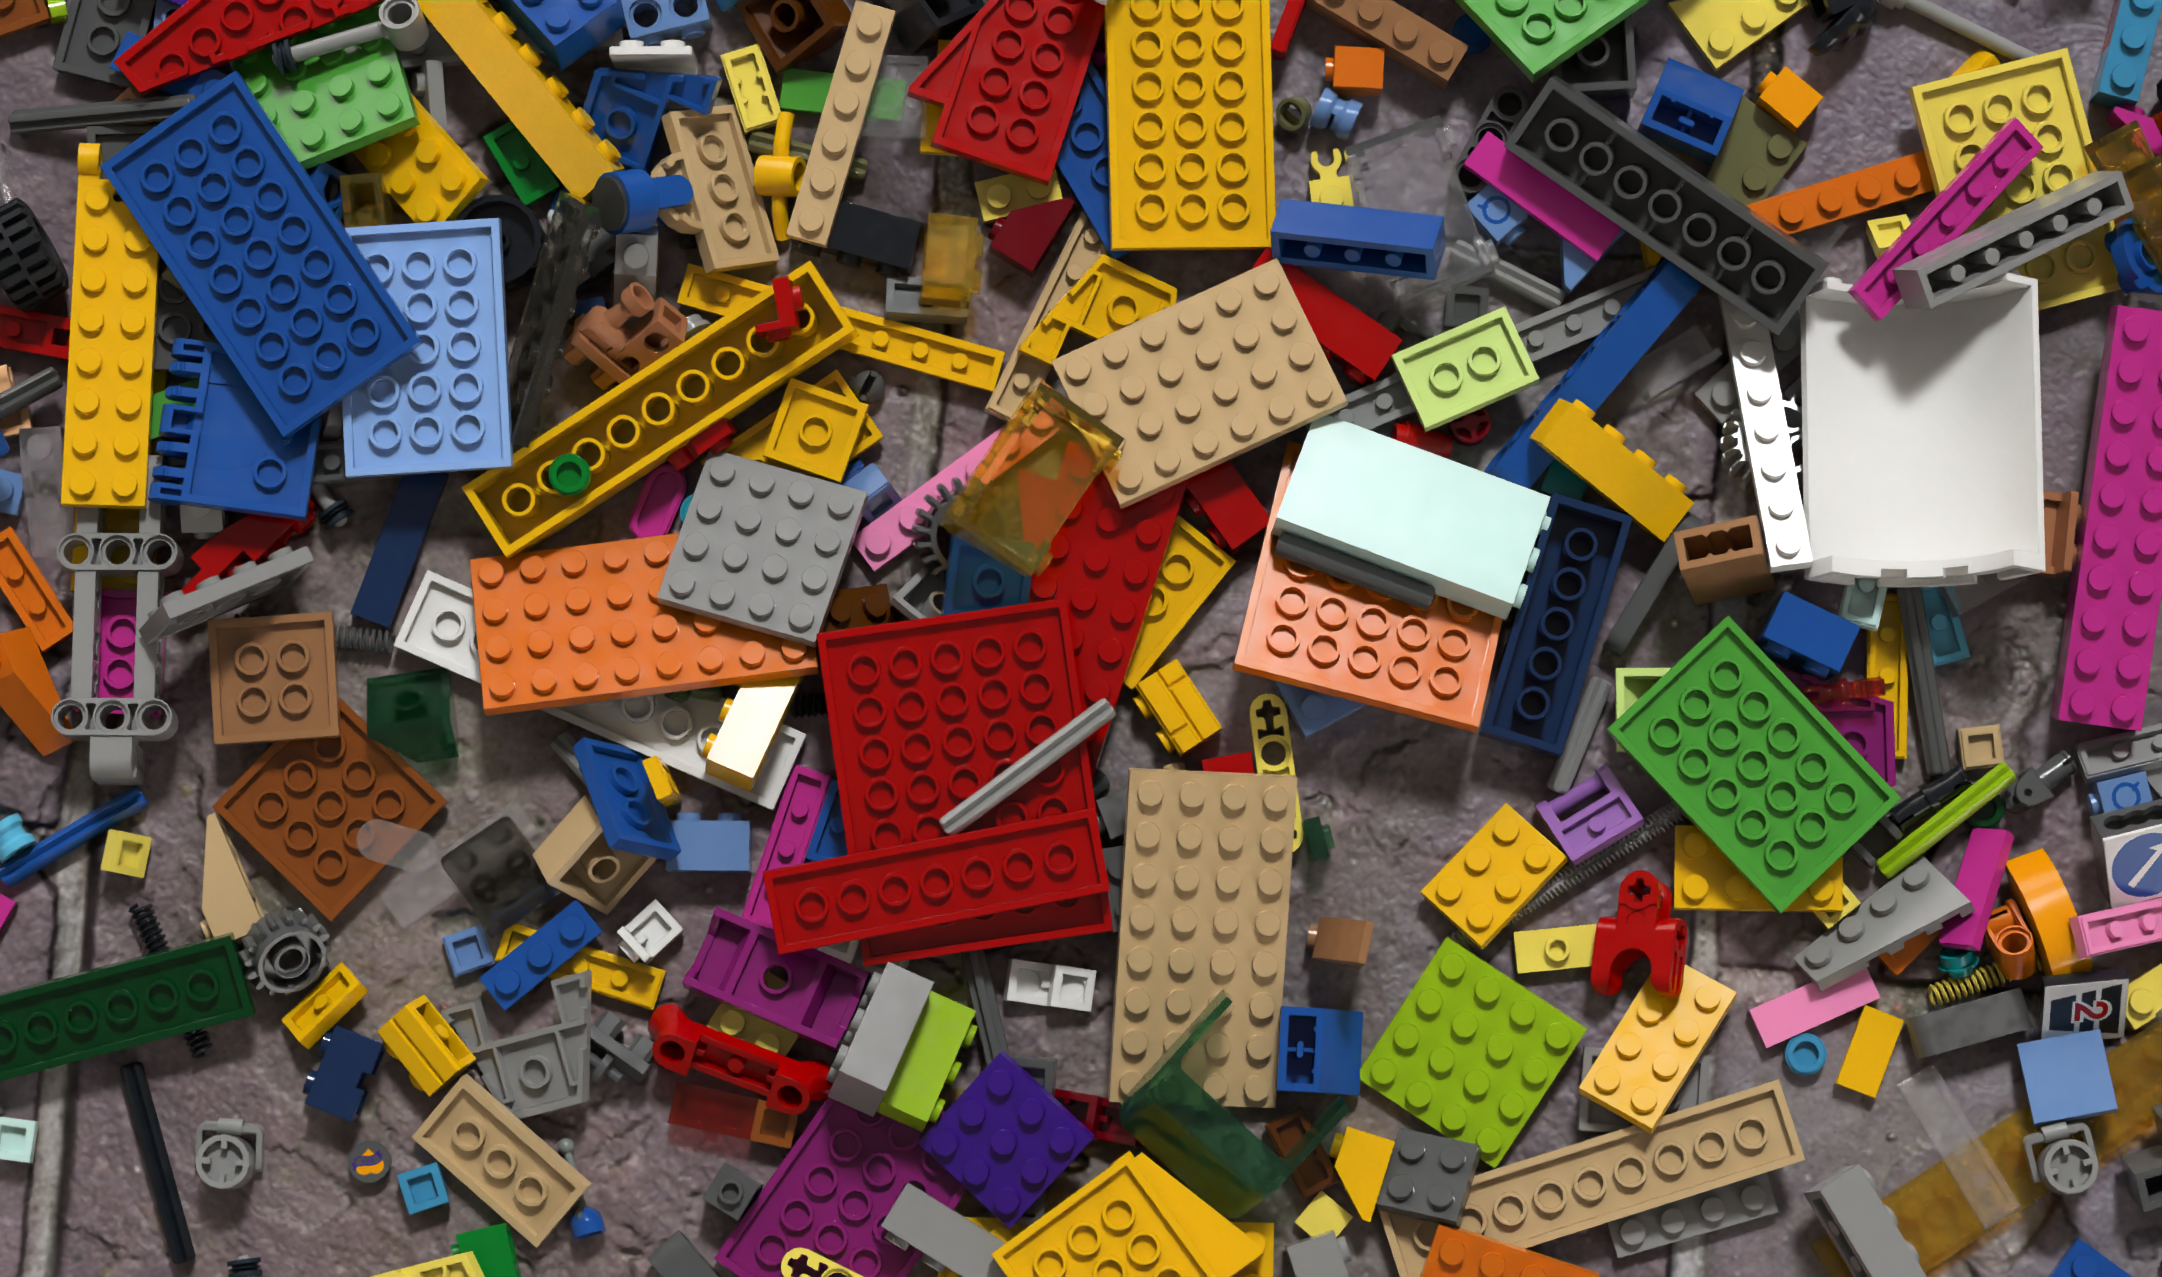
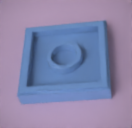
M2100 1029L2017 1044L2034 1127L2118 1112Z

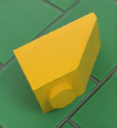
M1346 1126L1343 1134L1335 1132L1328 1156L1335 1158L1333 1167L1360 1220L1371 1222L1395 1141Z

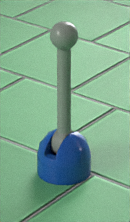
M563 1138L558 1143V1150L564 1154L565 1160L576 1169L572 1154L574 1143L569 1138ZM582 1195L577 1201L578 1208L573 1212L570 1219V1228L574 1240L591 1237L606 1231L600 1212L586 1206L584 1195Z

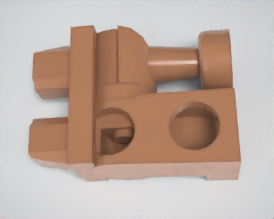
M632 282L621 292V302L609 310L597 305L592 307L586 315L582 313L575 319L573 333L563 343L562 356L573 366H578L585 359L589 358L595 363L591 367L590 377L596 385L605 390L617 382L621 384L684 343L688 319L664 298L660 297L654 302L651 294L643 285ZM632 315L642 317L631 328L625 324Z

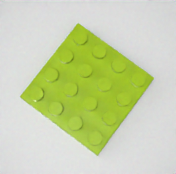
M1446 936L1362 1064L1360 1080L1446 1137L1480 1145L1482 1150L1480 1159L1496 1169L1587 1031V1027Z

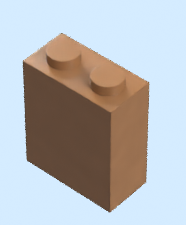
M1756 515L1674 532L1680 571L1696 606L1778 589L1775 573H1770L1763 532Z

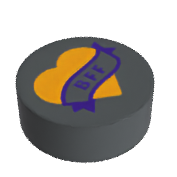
M364 1141L357 1144L350 1152L348 1158V1166L352 1175L365 1183H374L382 1180L387 1176L392 1165L389 1150L383 1144L376 1141Z

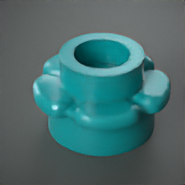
M1944 947L1939 952L1941 963L1938 964L1939 971L1948 973L1949 977L1954 979L1969 976L1973 972V968L1979 963V958L1972 950Z

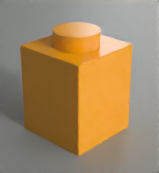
M1785 66L1778 75L1770 71L1758 85L1756 91L1761 95L1755 104L1795 133L1819 105L1823 96Z

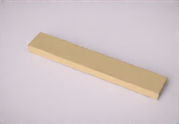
M1083 211L985 408V412L1021 429L1053 366L1049 367L1017 352L1018 346L1102 254L1107 255L1103 244H1101L1100 239ZM1071 329L1068 330L1067 335H1066V337H1065V339H1064V341H1063V344H1064V342H1065V340H1066V338H1067V336H1068V334H1069V332H1070Z

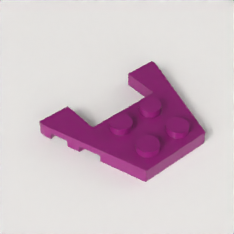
M1776 665L1890 787L1895 786L1893 702L1848 687L1837 686L1819 680L1816 677L1796 673Z

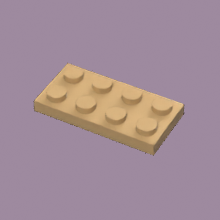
M467 1073L457 1081L412 1136L419 1145L536 1248L544 1242L592 1184Z

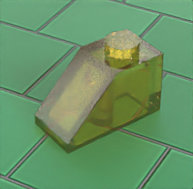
M382 172L339 176L345 228L394 225L393 209Z

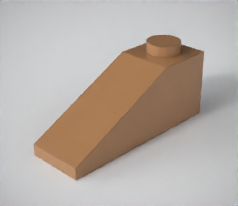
M1321 916L1318 925L1310 924L1305 948L1313 950L1311 956L1313 960L1361 969L1366 964L1374 922Z

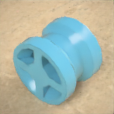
M19 813L12 814L0 821V863L2 864L28 850L37 842L33 834L26 833L22 827L23 819Z

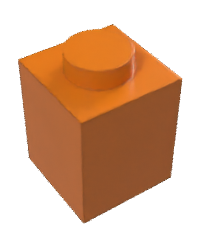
M1335 46L1333 58L1326 57L1324 82H1332V90L1336 91L1338 95L1381 97L1385 48Z

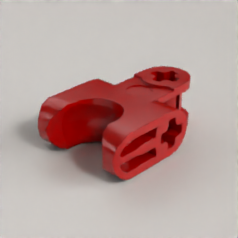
M1633 871L1625 877L1619 889L1617 917L1602 916L1597 923L1590 977L1591 985L1598 995H1614L1618 993L1622 987L1625 971L1629 965L1641 958H1649L1651 962V983L1662 997H1677L1681 993L1687 949V926L1681 918H1670L1673 903L1672 893L1668 886L1658 881L1648 871Z

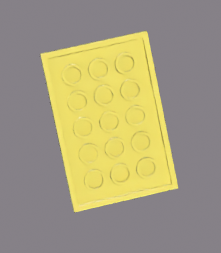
M2068 48L1908 89L1936 197L2009 119L2016 117L2043 146L2040 152L1962 235L2094 171H2100ZM2114 220L2014 268L2020 271L2021 276L2038 279L2039 311L2121 290L2117 280L2118 271L2113 262L2112 254L2108 252L2104 243L2105 235L2113 231L2115 227Z

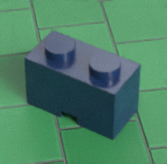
M336 1025L333 1032L327 1031L318 1051V1054L323 1056L318 1071H310L303 1087L302 1093L308 1095L304 1104L347 1121L357 1122L369 1091L362 1089L367 1074L376 1076L385 1053V1044L342 1026Z

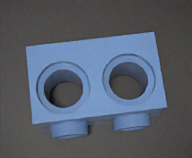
M621 0L630 39L643 41L644 46H660V42L665 39L681 36L682 40L695 39L705 35V29L713 28L707 1L691 0L698 4V8L689 17H682L676 13L677 6L685 0ZM642 11H655L658 14L656 22L649 27L638 25L636 19Z

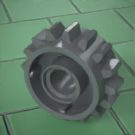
M281 908L280 911L264 914V917L251 925L247 936L241 940L244 944V950L238 954L243 962V970L248 980H251L257 990L264 987L268 994L272 996L276 992L284 993L287 996L290 993L306 989L307 986L320 978L319 975L324 967L329 964L326 959V953L332 951V947L327 941L330 937L329 933L313 913L306 916L302 908H297L295 911Z

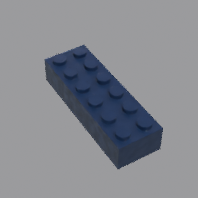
M1553 493L1546 509V516L1552 519L1548 530L1542 529L1540 536L1538 535L1535 548L1540 549V554L1533 572L1527 571L1524 584L1528 585L1520 609L1516 608L1478 735L1558 759L1562 755L1633 517Z

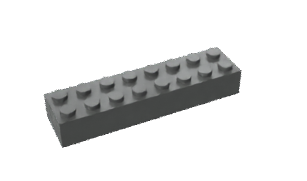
M1557 75L1550 77L1504 145L1505 148L1778 336L1830 264Z

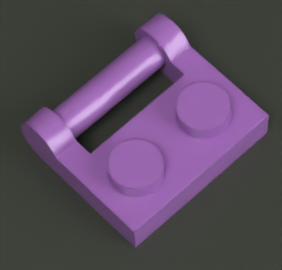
M1603 764L1595 769V775L1573 787L1568 793L1562 794L1550 802L1544 800L1534 806L1538 816L1549 829L1573 867L1645 825L1643 817L1607 764ZM1605 788L1609 794L1566 820L1560 822L1558 819L1559 815Z

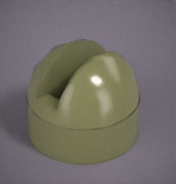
M1298 96L1282 100L1276 108L1278 123L1284 129L1290 131L1306 126L1312 116L1310 103ZM1292 104L1294 107L1300 110L1301 113L1293 108H1290L1289 106Z

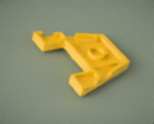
M1102 254L1018 346L1017 352L1051 367V361L1057 358L1069 329L1092 340H1098L1176 304L1177 288Z

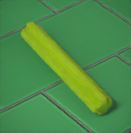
M2006 763L1998 764L1879 858L1876 862L1879 870L1888 879L1896 876L2015 782V773Z

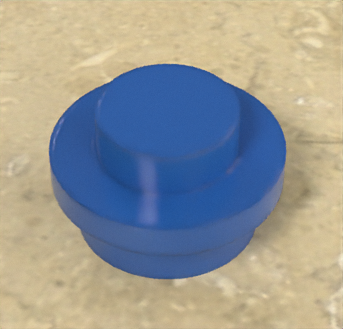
M1468 14L1459 17L1453 26L1452 36L1469 46L1467 54L1483 52L1492 41Z

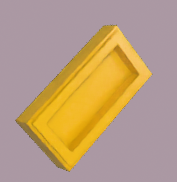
M1863 1005L1834 1083L1868 1097L1876 1098L1904 1020Z

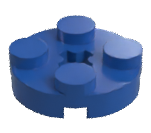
M2134 215L2118 222L2113 231L2105 235L2104 243L2108 252L2112 254L2113 262L2118 271V284L2122 291L2128 295L2136 293L2143 298H2152L2162 294V231L2153 232L2146 225L2151 222L2150 219L2143 215Z

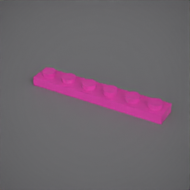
M2016 117L2009 119L1847 292L1874 321L1882 320L1902 299L1892 269L1960 237L2040 152L2043 146Z

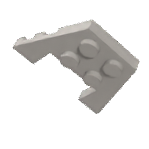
M590 970L550 981L562 1022L556 1025L493 1041L481 999L441 1010L443 1018L448 1024L453 1025L463 1043L475 1056V1062L483 1073L481 1078L492 1096L518 1119L569 1107L589 1100L592 974Z

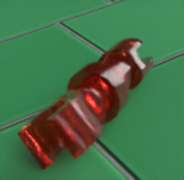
M1881 677L1865 678L1853 682H1847V679L1843 678L1837 679V684H1812L1802 689L1804 693L1817 692V697L1808 698L1813 705H1820L1827 701L1839 700L1840 704L1849 703L1850 698H1870L1886 695L1884 679H1881Z

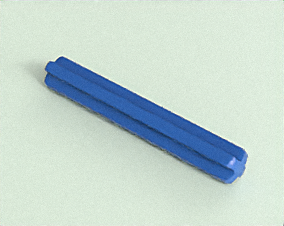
M133 787L0 866L2 882L8 887L17 884L144 809L148 805L145 794L139 787Z

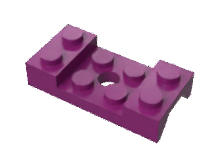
M716 907L704 942L694 964L686 973L682 984L689 991L717 1003L728 1004L798 1034L799 1038L837 1054L870 980V972L814 948L778 955L774 931ZM772 968H781L788 974V982L781 989H770L764 983L765 974Z

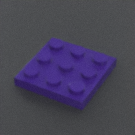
M1002 1050L940 1117L936 1124L919 1140L918 1144L1010 1229L1090 1143L1095 1135L1013 1058Z

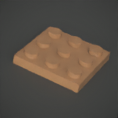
M334 612L207 620L214 745L223 746L341 737Z

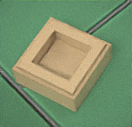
M2000 724L1956 730L1960 765L1963 771L1994 768L2004 762Z

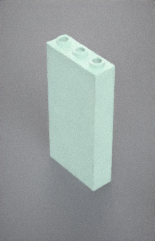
M1326 415L1313 421L1310 425L1271 534L1280 537L1283 532L1298 536L1431 585L1435 588L1436 595L1506 620L1512 606L1520 609L1528 585L1521 583L1525 571L1533 572L1539 557L1540 549L1535 548L1534 544L1537 535L1540 536L1542 529L1547 531L1552 518L1546 516V509L1551 497Z

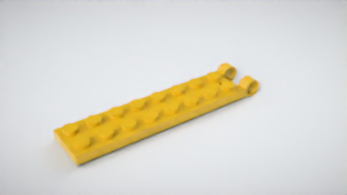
M79 143L61 505L62 507L147 510L160 254L124 201L116 202L114 200V195L118 192L109 180L101 179L102 169L100 165L103 164L102 144Z

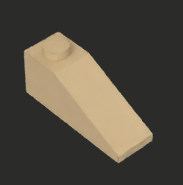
M213 813L207 816L202 893V911L206 919L200 921V924L207 939L233 932L236 944L242 942L243 937L247 936L251 925L265 915L222 816Z

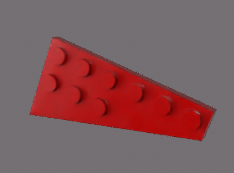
M188 0L113 62L137 91L144 96L271 47L272 43L277 42L279 44L280 41L284 42L286 39H292L378 6L385 0Z

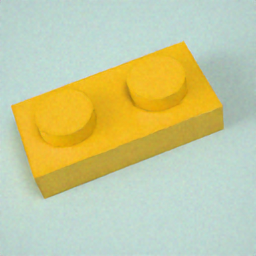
M341 961L281 1020L296 1039L309 1050L369 991Z

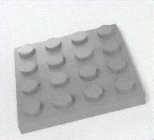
M709 450L657 595L658 603L817 648L816 633H822L869 499L868 493L722 451L714 456Z

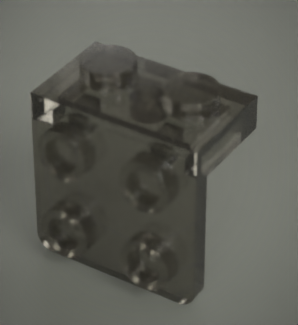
M508 816L500 818L444 855L440 861L445 872L472 906L491 939L562 893L559 889L547 883L532 855L535 852L534 848L512 818Z

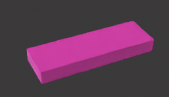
M1972 828L1955 887L1972 903L1975 911L1963 918L1959 913L1943 922L1944 928L1941 929L1938 943L1943 947L1980 951L2015 837L2008 830Z

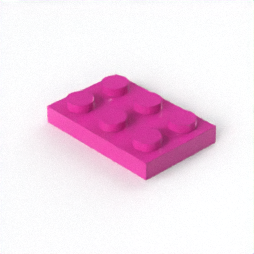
M102 589L98 698H133L137 590ZM167 637L163 638L162 645L161 700L163 695ZM75 710V712L82 713L81 710ZM114 710L109 715H124V712L122 710ZM161 710L154 711L149 717H161Z

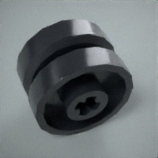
M504 194L485 195L470 202L457 216L456 221L488 218L501 219L502 242L506 240L503 246L505 293L516 292L530 285L537 278L535 274L544 268L548 258V237L534 212L521 200Z

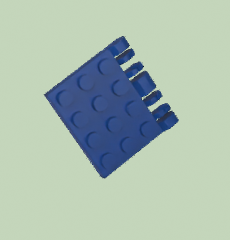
M185 338L174 339L171 357L181 360V362H170V374L183 378H200L198 389L181 386L166 387L165 397L167 399L196 404L195 407L177 404L163 405L159 435L179 440L190 439V442L187 444L160 441L157 442L156 452L166 457H187L185 469L169 466L153 467V478L174 483L183 482V485L151 482L148 500L162 505H185L307 521L323 414L288 439L284 438L220 343Z

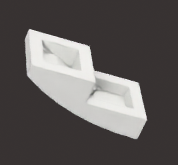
M1009 959L1003 1000L1091 1012L1096 970Z

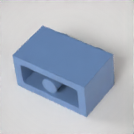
M676 813V820H670L682 852L672 861L666 860L665 870L668 873H752V823L750 821H743L742 813H718V821L701 820V813Z

